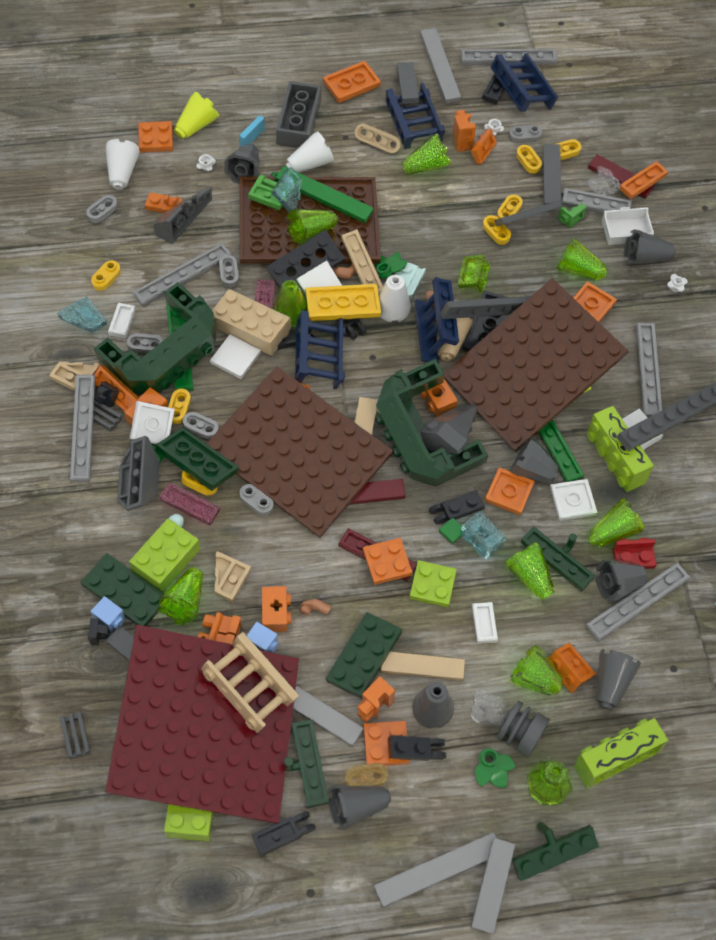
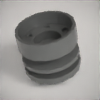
M518 701L508 711L502 721L497 739L502 741L506 734L510 735L506 743L508 746L517 739L519 743L516 750L529 758L550 719L539 712L532 719L529 718L531 707L527 706L522 714L520 710L524 703Z

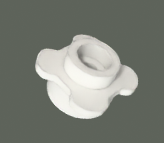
M491 119L484 126L486 130H492L494 136L504 131V127L501 126V122L498 119Z
M205 154L199 157V163L196 166L198 169L212 171V166L216 161L210 155Z
M676 274L671 275V281L667 284L670 290L673 292L684 291L687 279Z

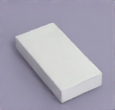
M118 303L108 330L109 336L127 338L136 312V306Z
M492 602L472 604L477 644L497 642L498 636Z

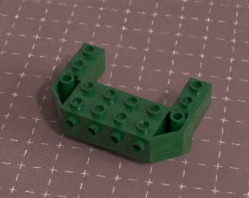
M179 282L165 291L164 294L167 304L186 323L144 357L140 358L132 349L125 354L108 337L94 348L98 360L135 394H143L150 387L157 393H161L215 349L217 325L213 311L200 295L195 298Z
M436 359L406 373L401 369L385 380L376 404L377 415H375L378 425H382L385 429L383 434L387 442L391 441L393 445L391 449L396 458L399 457L402 462L400 467L403 473L408 474L410 479L435 487L487 463L488 454L479 439L466 445L460 454H447L444 448L437 451H427L421 435L425 424L412 401V397L444 383V373Z

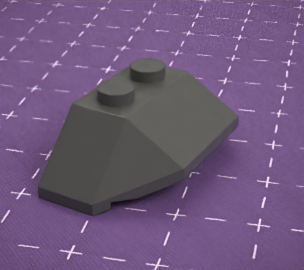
M147 436L130 441L129 449L120 464L117 500L127 511L143 507L158 496L159 460Z

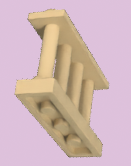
M242 632L233 641L234 649L215 665L208 660L201 669L205 678L208 681H212L243 716L247 726L258 733L266 725L262 720L281 703L288 707L299 695L245 633ZM239 655L243 656L247 660L248 665L227 681L220 671ZM253 671L257 672L261 676L262 681L241 697L234 687ZM267 687L271 688L276 693V697L256 714L248 703Z

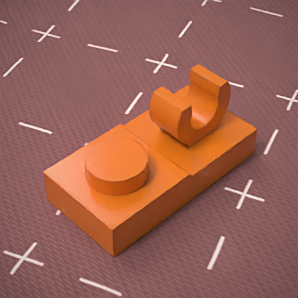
M486 130L483 135L479 136L480 140L475 141L471 153L476 164H482L497 144L492 130Z
M149 192L145 203V210L164 213L183 202V199L178 198V196L170 197L169 194L162 195Z

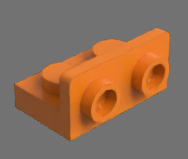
M571 643L555 650L546 660V664L570 693L575 692L580 685L591 680L596 675L594 670Z

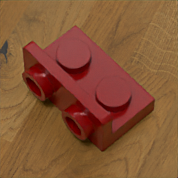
M620 539L616 541L612 549L614 559L640 564L645 569H655L657 566L653 549L655 539Z

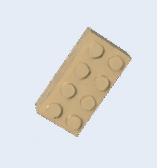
M228 289L212 310L217 330L227 335L230 334L271 356L276 352L278 344L282 342L284 336L286 338L291 329L290 317Z

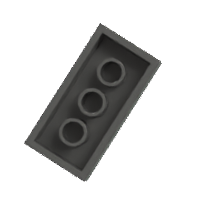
M289 81L276 129L277 144L300 147L313 134L321 104L322 86Z

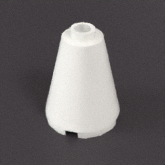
M317 131L287 159L286 167L301 173L329 164L334 161V157L329 146L327 147L324 143L325 139Z
M113 139L108 141L105 147L109 182L114 189L122 190L129 182L139 156V147L128 140H125V143L119 142V139Z
M399 275L388 277L379 295L381 318L387 322H392V320H398L399 322L410 314L411 302L404 279Z

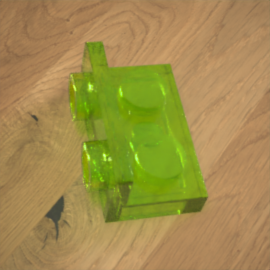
M483 254L464 256L458 281L460 289L477 287L480 293L484 291L487 285V273L490 271V264Z

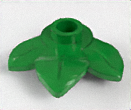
M396 252L387 259L381 256L380 263H375L379 278H388L393 273L403 270L407 265V260H402L399 252Z
M486 748L479 754V765L475 769V778L481 787L490 781L491 784L498 788H505L508 782L507 771L513 770L516 765L510 756L498 754L494 749ZM485 757H491L493 761L488 763Z

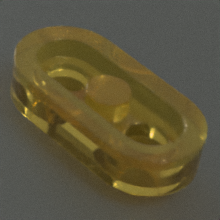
M380 763L353 766L347 770L345 781L350 786H382L387 781L388 770ZM379 773L381 778L375 779L373 774ZM354 776H358L360 780L358 782H354L352 778Z

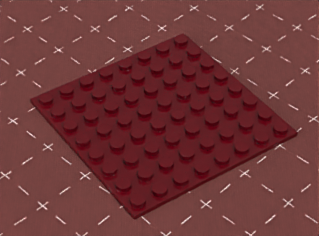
M137 624L105 793L258 821L279 823L286 770L284 760L288 754L294 702L288 707L281 703L262 720L266 725L257 733L247 726L243 716L216 685L205 678L201 669L208 660L213 665L234 649L232 644ZM260 650L295 690L299 658ZM239 655L223 668L220 673L229 681L246 667L248 662L243 656ZM253 671L236 685L234 689L243 697L260 683L262 678L257 672ZM267 687L248 705L257 714L276 697V693Z

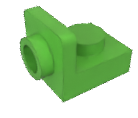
M581 203L577 207L574 206L570 211L562 206L559 210L558 219L561 223L571 228L584 218L587 206Z

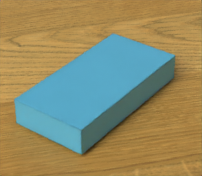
M258 116L239 135L240 147L247 143L251 144L265 130L264 117Z

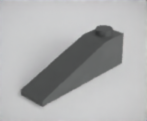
M208 186L164 212L154 222L155 235L173 244L212 200L211 187Z
M460 404L430 420L421 431L427 451H437L444 448L446 453L460 454L468 444V435L472 431L471 425L475 420L478 410L477 405Z

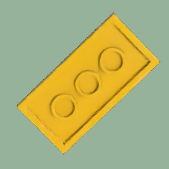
M377 284L305 288L307 310L309 312L308 318L311 321L381 317Z

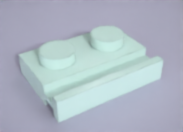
M407 262L406 267L396 272L395 275H399L404 279L409 298L412 299L426 269H420L417 265Z

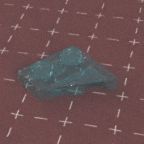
M290 167L286 169L271 192L293 216L299 213L297 201L300 200L302 179Z
M87 296L57 313L59 319L91 333L107 325L106 319Z

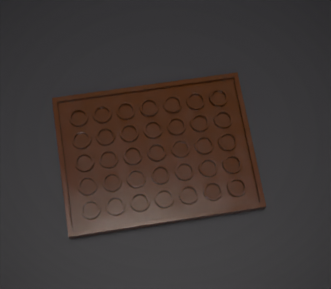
M239 177L240 264L273 263L324 230L327 231L345 257V260L341 263H352L341 240V235L354 230H358L372 263H380L375 177H309L373 207L374 211L366 223L293 189L280 210L248 199V194L258 177ZM266 177L276 182V177ZM318 250L315 253L318 258L325 257V252L322 250ZM306 259L301 261V263H311Z
M551 278L444 373V378L470 405H477V413L517 452L531 437L533 438L629 352L566 290Z
M277 366L206 443L239 467L238 473H236L237 476L248 484H252L272 499L275 505L319 538L322 537L393 454L391 448Z

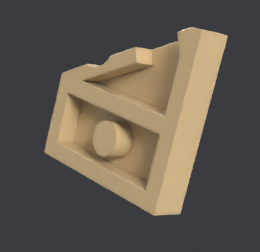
M59 362L49 374L51 380L75 391L76 375H95L100 364L83 365V362Z
M217 551L215 595L233 603L251 571V566Z

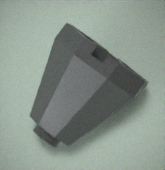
M247 143L227 156L225 159V174L227 176L230 175L232 177L231 180L238 184L239 177H259V149L254 144Z
M531 437L522 448L521 453L516 457L510 471L515 475L548 483L550 480L554 481L559 474V471H557L558 465L541 444Z
M608 558L603 559L596 567V572L600 571V576L596 577L597 586L601 596L605 599L609 598V602L619 601L647 582L648 573L640 564Z

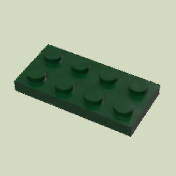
M184 427L156 444V451L211 491L238 473L239 467Z
M108 553L103 556L80 582L83 587L98 598L102 599L105 596L120 607L125 617L136 625L147 626L169 600V596Z
M366 612L326 676V682L362 699V694L370 687L402 634V628Z

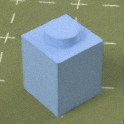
M105 596L91 610L93 618L99 619L101 625L109 626L111 633L124 623L125 615L123 610Z
M258 622L255 623L247 635L259 650L273 653L278 647L277 633Z

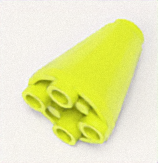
M194 92L175 125L174 132L176 135L184 140L215 121L219 117V113L213 109V103L208 98L203 99L198 92Z

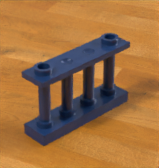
M528 53L524 54L521 62L507 63L502 54L496 55L490 68L520 112H526L530 103L544 102L549 110L553 108L558 96ZM512 69H521L523 73L515 74ZM527 79H528L529 82L531 83V84L522 85V83L520 82V80H527ZM527 91H536L538 95L530 96Z
M424 82L420 83V92H418L419 99L421 98L423 102L420 105L402 108V106H399V103L402 102V97L395 95L393 88L386 90V104L404 149L411 148V142L415 138L436 134L438 141L442 142L443 134H445V127L440 123L430 99L429 89H426ZM425 110L428 116L410 120L404 118L405 114ZM431 122L433 128L421 131H409L410 126Z
M435 277L432 281L433 294L427 301L416 299L414 303L421 361L430 362L436 359L439 363L438 350L445 343L456 346L459 343V334L456 318L442 319L440 315L445 304L448 301H454L452 283L449 280ZM435 303V309L432 311V305ZM437 318V324L434 326V320ZM439 333V339L436 341V335Z
M301 310L296 320L295 380L302 383L305 376L308 375L333 379V389H337L345 379V372H343V336L345 334L343 318H339L335 326L311 322L308 319L309 312ZM314 329L334 333V341L310 337L308 330ZM313 344L333 348L334 356L310 352L308 345ZM310 359L334 364V372L310 368L307 365V361Z

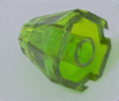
M534 644L525 653L528 656L524 659L521 658L511 674L510 681L516 686L549 696L553 693L557 694L563 687V683H561L563 677L542 648Z
M558 760L539 761L527 775L529 794L542 805H561L573 790L571 772Z

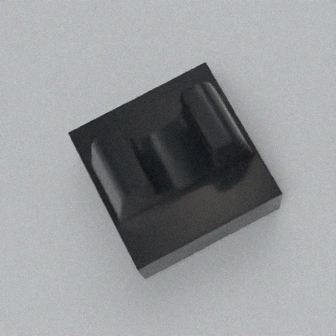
M103 381L97 389L98 393L94 400L99 404L113 407L119 390L109 382Z
M91 618L88 639L91 645H99L100 639H108L110 637L109 626L101 625L100 620L97 618Z

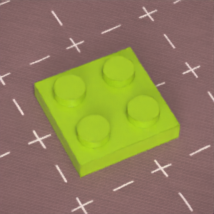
M418 560L409 599L449 607L457 569Z

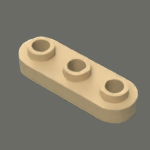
M359 124L355 128L357 139L389 153H397L402 148L400 138L368 124ZM364 129L367 131L366 135L362 133ZM379 135L381 136L380 142L377 140ZM393 142H396L395 148L392 147Z

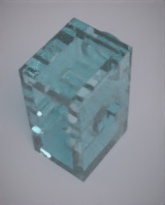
M478 511L466 521L461 528L462 537L467 542L470 541L475 547L476 552L486 559L501 548L507 540L501 531L481 511Z

